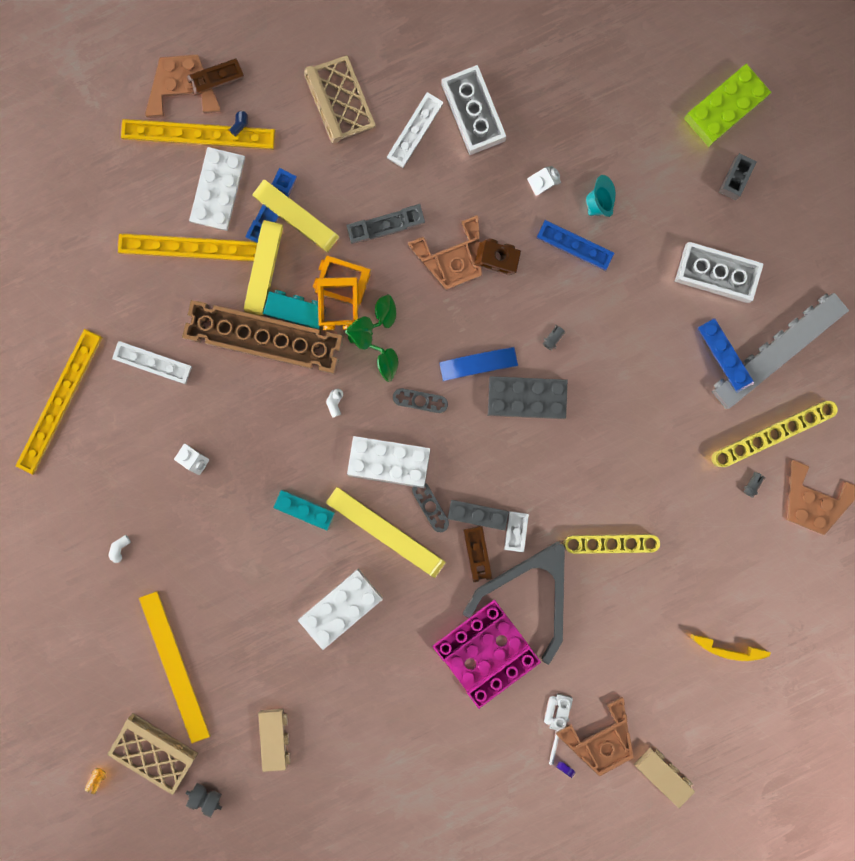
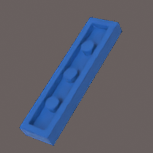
M546 220L537 236V239L604 271L607 270L614 255V252Z
M714 318L698 327L700 334L735 392L738 393L753 385V379L716 319Z

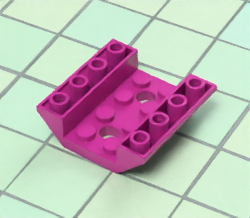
M495 599L432 646L465 688L478 709L541 663ZM499 635H504L507 638V642L503 646L496 643V638ZM469 658L476 661V666L472 669L465 666V661Z

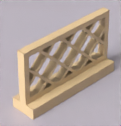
M347 55L315 67L312 65L305 68L304 76L332 144L376 126ZM345 62L347 66L346 74L335 70L337 64ZM325 69L331 72L328 80L320 78L318 71ZM333 73L343 78L340 86L330 82ZM345 79L353 82L355 87L352 92L342 88ZM328 85L338 90L335 98L326 94ZM340 91L350 95L347 104L337 100ZM352 97L361 101L360 109L349 105ZM335 103L345 107L342 116L334 113L333 106ZM347 109L358 113L355 121L344 117ZM359 115L367 117L370 124L362 126L356 123ZM342 121L352 125L350 131L342 133L340 128Z
M132 713L126 720L124 727L107 755L173 795L198 753ZM129 729L134 732L136 739L127 741L125 736L126 730ZM147 740L151 743L152 749L143 751L141 741ZM137 743L139 752L130 754L128 744ZM124 745L126 755L120 756L114 752L116 747ZM165 751L169 759L160 761L157 752ZM153 753L156 762L147 764L145 754ZM141 756L143 765L136 766L133 764L131 757ZM181 761L186 764L184 770L176 771L174 762ZM170 763L172 772L163 774L161 764ZM157 766L159 775H151L148 767ZM174 776L175 785L173 788L166 784L165 777Z

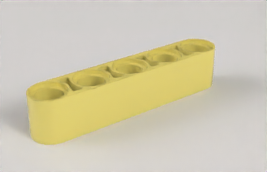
M263 180L252 194L259 202L326 252H329L339 239L335 232L266 180Z
M263 220L244 305V312L264 316L263 312L271 287L283 224Z
M650 534L571 535L565 538L563 545L566 551L573 554L652 553L659 549L660 540L658 537ZM612 538L615 539V548L608 549L607 541ZM630 538H633L636 543L632 549H628L626 546V542ZM653 538L655 545L648 549L645 544L646 540ZM571 539H575L578 542V546L574 550L568 548V542ZM590 539L597 541L595 549L591 550L588 548L587 543Z

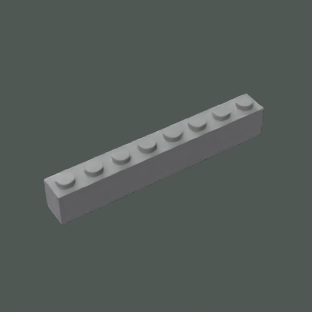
M835 293L830 295L824 294L817 300L819 302L818 305L808 307L803 312L804 316L801 319L795 318L788 324L790 328L785 332L783 330L779 331L773 336L774 341L770 344L766 342L758 348L760 352L757 355L751 354L743 361L746 370L754 381L753 385L736 393L728 378L726 380L722 378L714 384L715 389L711 392L725 409H730L849 311Z

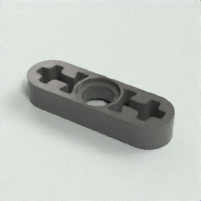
M403 388L397 389L393 394V401L398 406L434 413H443L448 407L446 398L439 395ZM404 392V396L410 397V393H413L412 405H408L409 400H403L400 403L396 395ZM419 395L426 398L425 405L421 407L415 404V398ZM429 397H433V402H438V399H441L445 406L441 407L440 410H437L435 405H431V409L427 408Z
M425 483L426 490L424 492L426 496L430 494L432 498L426 499L423 503L420 501V499H423V496L417 494L418 488L413 486V495L432 528L436 532L446 531L449 521L428 484ZM429 501H433L436 504V510L431 513L425 509V504ZM440 511L441 515H438L440 520H445L444 528H436L435 524L437 521L435 517L431 520L429 516L435 515Z

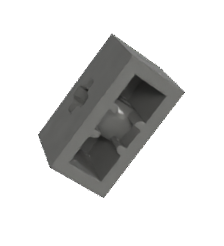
M739 153L735 157L719 193L737 200L741 196L757 161Z

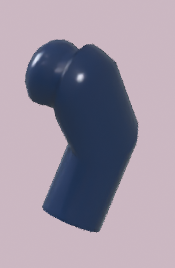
M245 111L236 113L235 124L229 129L230 133L235 137L248 124V115Z

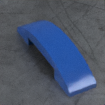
M279 168L271 185L289 198L297 176ZM262 205L245 237L258 243L263 220L276 223L279 216L265 205Z
M514 347L439 362L443 381L518 366Z

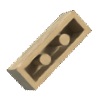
M284 708L260 710L258 716L262 772L286 770L287 764L291 762L290 752L286 751V745H289V734L285 733V725H288L287 714H284Z
M649 748L634 765L680 808L695 793L692 788L693 783L686 776L681 778L677 774L679 770L672 763L668 765L663 760L665 756L658 749L653 751Z

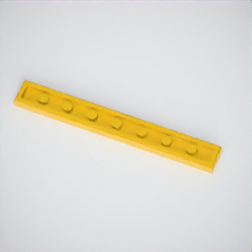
M122 119L121 139L274 150L276 131L275 129L244 127L235 137L229 131L232 126Z
M119 234L118 253L254 262L258 243L251 241Z
M87 329L83 330L15 465L16 467L32 475L35 474L103 337Z
M156 591L140 597L142 609L191 743L211 736L159 592Z

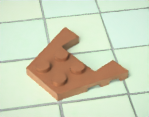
M198 55L159 58L145 112L146 117L164 116L163 96L193 94V87L188 82L187 76L204 70ZM203 78L198 80L200 85L205 84ZM213 89L202 93L203 113L221 112Z
M477 215L461 221L468 241L431 255L424 237L408 243L410 249L445 290L482 276L481 267L474 265L480 243Z
M791 460L787 520L825 535L855 500V485L845 482L838 500L803 486L802 484L809 466Z
M623 697L606 705L615 723L580 742L571 724L555 732L598 776H602L633 759Z

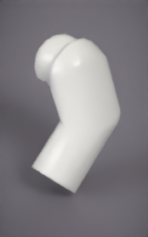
M341 389L332 390L326 401L332 418L341 415L338 407L343 397Z
M127 535L111 544L109 558L114 563H119L122 560L121 549L131 543Z

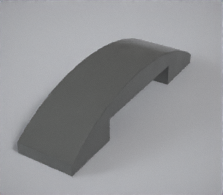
M421 204L403 208L398 212L369 220H361L346 226L351 244L419 226L425 223Z

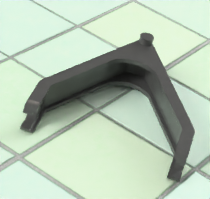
M560 541L555 542L477 588L467 604L463 615L470 618L483 596L532 568L547 570L555 580L554 637L541 659L549 665L563 641L565 547Z

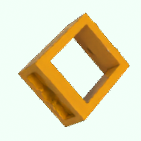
M326 255L325 260L322 259L319 266L321 271L319 278H326L330 263L361 273L358 282V308H360L371 275V269ZM316 277L313 288L318 295V280ZM324 290V297L353 306V299Z
M357 277L317 278L319 326L323 327V330H335L336 326H343V330H347L359 318ZM352 287L353 320L325 321L324 288Z

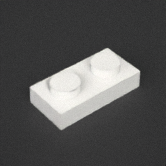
M509 511L504 550L524 552L529 514Z

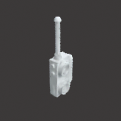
M557 693L556 696L549 698L544 722L550 725V729H554L557 732L566 727L567 722H569L568 716L573 701L571 696ZM557 705L558 708H557V712H556V717L554 718V717H553V715H554V710H555V706ZM557 735L555 736L551 758L549 761L550 765L554 764L555 753L559 740V737Z

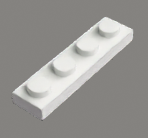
M428 92L426 93L389 152L387 159L404 168L442 107L443 101Z
M120 341L117 343L112 358L113 360L183 384L187 383L192 369L190 365Z

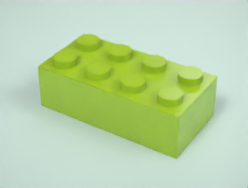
M746 63L689 111L684 119L709 147L763 102L772 92Z

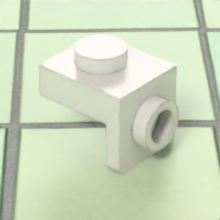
M553 166L545 167L527 178L536 195H540L554 185L561 183L560 174Z
M185 443L174 459L197 475L202 473L209 462L207 457L201 455Z

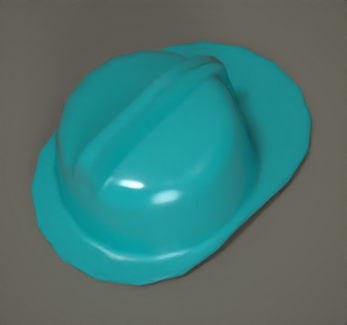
M600 175L597 178L594 190L586 197L588 215L590 216L604 215L610 217L613 215L616 191L612 180L606 175Z

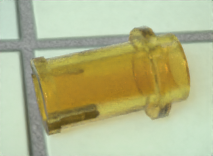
M100 768L92 770V776L84 788L86 792L89 793L91 789V794H96L102 780H105L106 772Z

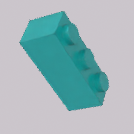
M275 290V292L269 291L263 312L265 316L321 330L318 318V301L312 300L309 303L304 301L305 298L293 295L292 298L285 296L286 292Z
M285 490L280 491L273 507L326 531L329 530L336 513Z

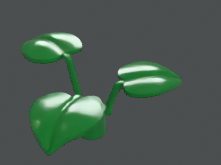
M387 294L381 296L375 304V315L379 320L378 323L373 324L369 317H360L347 328L345 333L348 335L349 342L355 344L358 348L366 350L370 347L381 352L377 357V366L383 378L387 382H391L398 369L399 362L396 352L392 348L384 350L371 344L372 329L382 324L385 328H390L396 319L394 300Z

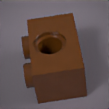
M486 239L479 243L474 265L506 275H512L517 272L521 250L515 249V246L511 244L501 245L498 244L497 240ZM496 252L500 254V260L496 258Z

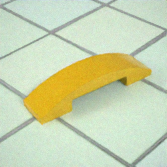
M691 634L690 637L707 651L730 660L754 661L769 657L771 654L767 650L750 646L747 647L746 653L714 647L712 646L714 640L709 637Z

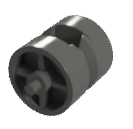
M199 783L196 784L193 791L187 790L186 794L189 795V800L186 807L193 810L201 807L203 815L210 818L214 810L222 809V806L218 803L222 795L221 793L216 791L207 793L205 786Z

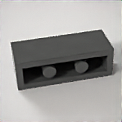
M451 500L448 519L505 530L509 511Z

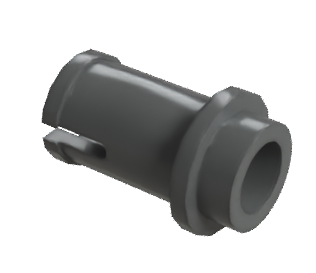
M556 325L549 336L543 339V345L551 351L553 348L556 349V344L566 333L565 330Z
M754 472L748 485L744 486V493L752 498L758 495L757 491L765 477L761 476L760 473Z

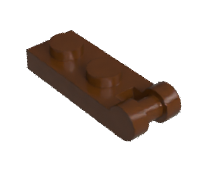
M237 58L192 73L187 76V80L192 84V91L194 96L205 91L242 79L244 74ZM203 78L205 84L200 85L198 80Z
M483 526L463 529L473 583L479 582L480 579H492ZM484 565L485 571L477 572V567Z

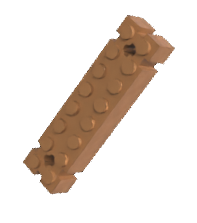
M194 300L190 302L187 315L192 317L191 323H185L182 338L201 343V339H205V343L211 346L313 369V365L319 366V371L335 374L338 359L334 355L335 351H341L343 335L327 332L326 336H322L321 331L318 329L216 305L211 310L206 303ZM209 320L211 326H208L207 329H205L206 327L203 326V323H206ZM320 346H323L322 349L325 351L324 353H321L320 356H318V353L315 352V349H319Z

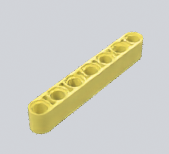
M824 401L714 452L712 463L717 467H728L833 418L838 412L837 405L832 401ZM824 405H828L830 407V413L828 415L824 414L823 412ZM807 413L813 416L811 423H808L805 419ZM790 421H793L796 425L793 432L788 429ZM773 429L778 432V437L775 440L770 435ZM755 437L761 440V445L758 448L753 445ZM738 445L742 446L744 450L741 456H738L735 452ZM721 453L726 456L724 464L718 462V456Z
M336 487L326 503L433 578L437 577L446 564L443 559L340 488Z

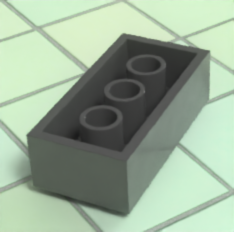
M490 376L487 416L566 419L568 380Z

